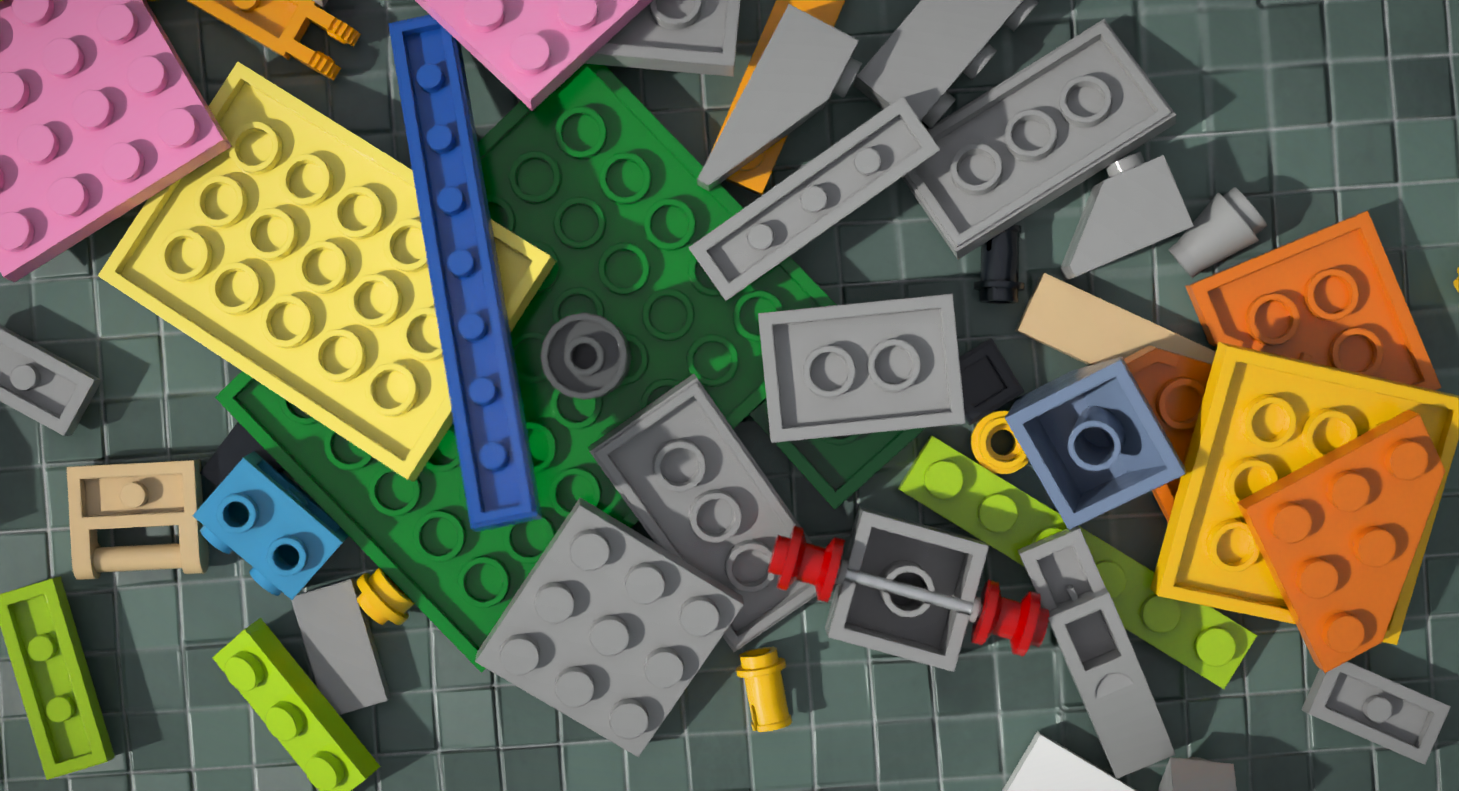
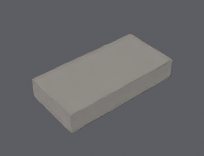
M355 577L297 594L291 600L317 688L339 715L382 703L391 698L366 612L357 602L360 592Z

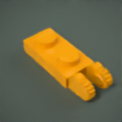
M186 0L289 60L292 56L333 81L341 70L335 64V61L324 53L313 51L299 43L310 23L312 22L326 31L336 41L353 47L361 36V33L348 24L320 9V5L312 0Z

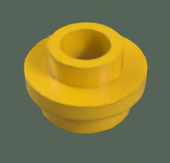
M995 411L981 418L975 425L971 435V450L976 461L987 470L997 474L1014 473L1022 469L1029 462L1005 420L1009 411ZM999 430L1008 431L1013 438V446L1005 454H997L991 447V438Z
M380 568L372 575L363 573L357 579L356 583L362 592L357 597V602L375 622L384 625L389 620L401 626L409 618L407 611L414 603Z

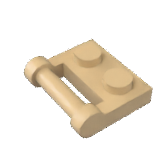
M201 459L67 467L71 557L75 578L77 580L98 579L102 572L182 568L184 574L206 573L209 565V549L207 540L200 532L204 525L192 516L203 504L202 475L200 474ZM179 526V543L100 547L98 543L97 529Z

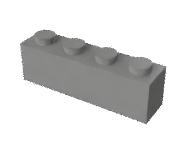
M921 0L856 76L853 86L882 110L903 96L919 120L931 129L956 100L947 92L948 89L962 73L973 80L997 52L988 42L1004 24L1014 32L1039 1Z

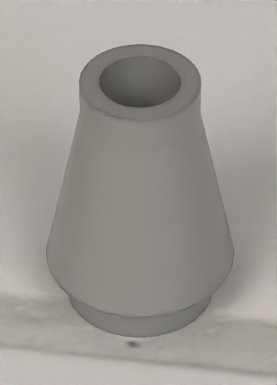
M1234 187L1224 196L1217 192L1193 222L1194 227L1187 229L1178 242L1168 250L1190 277L1194 278L1202 270L1258 242L1259 239L1256 235L1268 225L1248 199Z

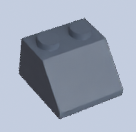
M1123 357L1072 370L1017 398L1005 417L1068 530L1186 474L1183 463Z

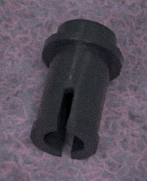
M1014 224L981 245L980 281L974 282V290L980 291L981 303H1018V291L1025 290V283L1018 282L1020 225Z

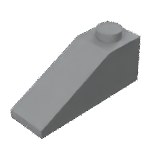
M789 4L697 178L698 186L707 191L712 190L823 110L833 93L845 98L862 65L861 62L852 58L859 40Z

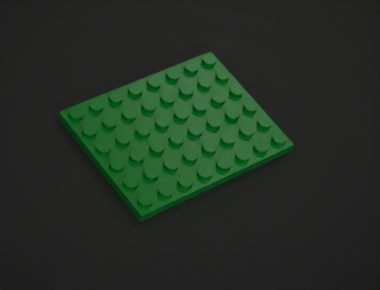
M584 63L533 111L520 101L478 142L490 218L545 252L556 261L510 333L542 519L479 532L471 529L454 422L416 481L413 482L390 469L243 371L215 397L481 673L486 668L475 662L477 651L579 498L584 499L630 528L639 521L591 455L588 446L692 374L696 375L734 429L766 398L758 313L837 305L790 256L725 301L689 247L744 208L720 184L710 191L698 186L697 178L703 166L605 65ZM580 313L601 316L619 327L629 341L632 355L629 374L621 386L607 396L585 400L568 397L554 388L544 374L541 361L543 341L553 325L565 317Z

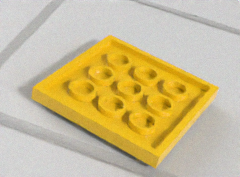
M1218 342L1184 464L1186 474L1181 476L1150 589L1157 596L1295 624L1237 502L1409 409L1420 414L1445 468V473L1383 639L1384 643L1397 645L1459 440V395Z

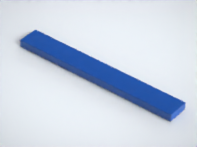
M430 14L388 23L471 529L479 532L542 519L461 44Z

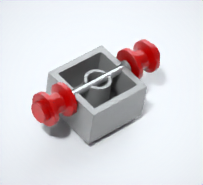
M859 506L846 553L842 560L844 539L834 537L826 547L817 546L806 542L804 528L793 526L790 537L777 535L768 567V573L779 575L777 589L787 591L796 580L815 585L817 600L828 602L834 583L836 584L825 625V631L829 638L952 672L956 668L968 621L973 622L971 632L972 643L983 645L991 635L1010 639L1012 654L1018 656H1025L1030 645L1040 647L1044 640L1049 622V610L1040 607V593L1028 591L1019 602L1002 597L999 582L987 580L980 597L976 596L989 545L981 540Z

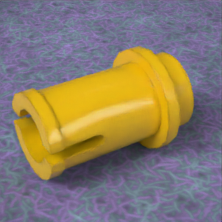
M761 647L741 653L739 655L741 665L736 668L738 677L745 680L752 717V730L767 732L785 728L792 724L781 670L786 668L785 659L778 657L776 647Z

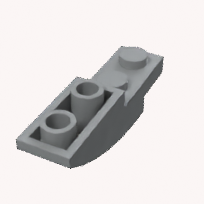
M1079 526L1070 530L1065 529L1018 549L1035 592L1041 595L1042 608L1049 610V624L1116 779L1176 755L1111 595L1103 583Z

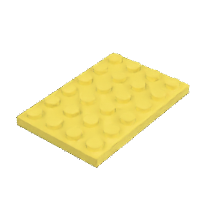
M237 62L208 106L232 147L147 199L98 276L407 480L415 482L454 421L413 171L245 65ZM491 219L511 333L556 261L545 252Z

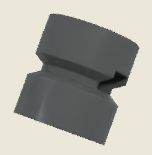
M588 313L567 316L553 325L543 341L541 351L543 371L552 386L568 397L583 400L607 396L619 388L629 374L632 360L629 341L621 329L601 316Z

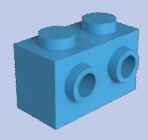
M255 451L242 458L192 515L204 525L200 532L210 544L226 554H231L232 551H235L252 566L249 573L262 588L275 596H279L283 592L291 600L348 537L345 531L308 494L282 472H277Z

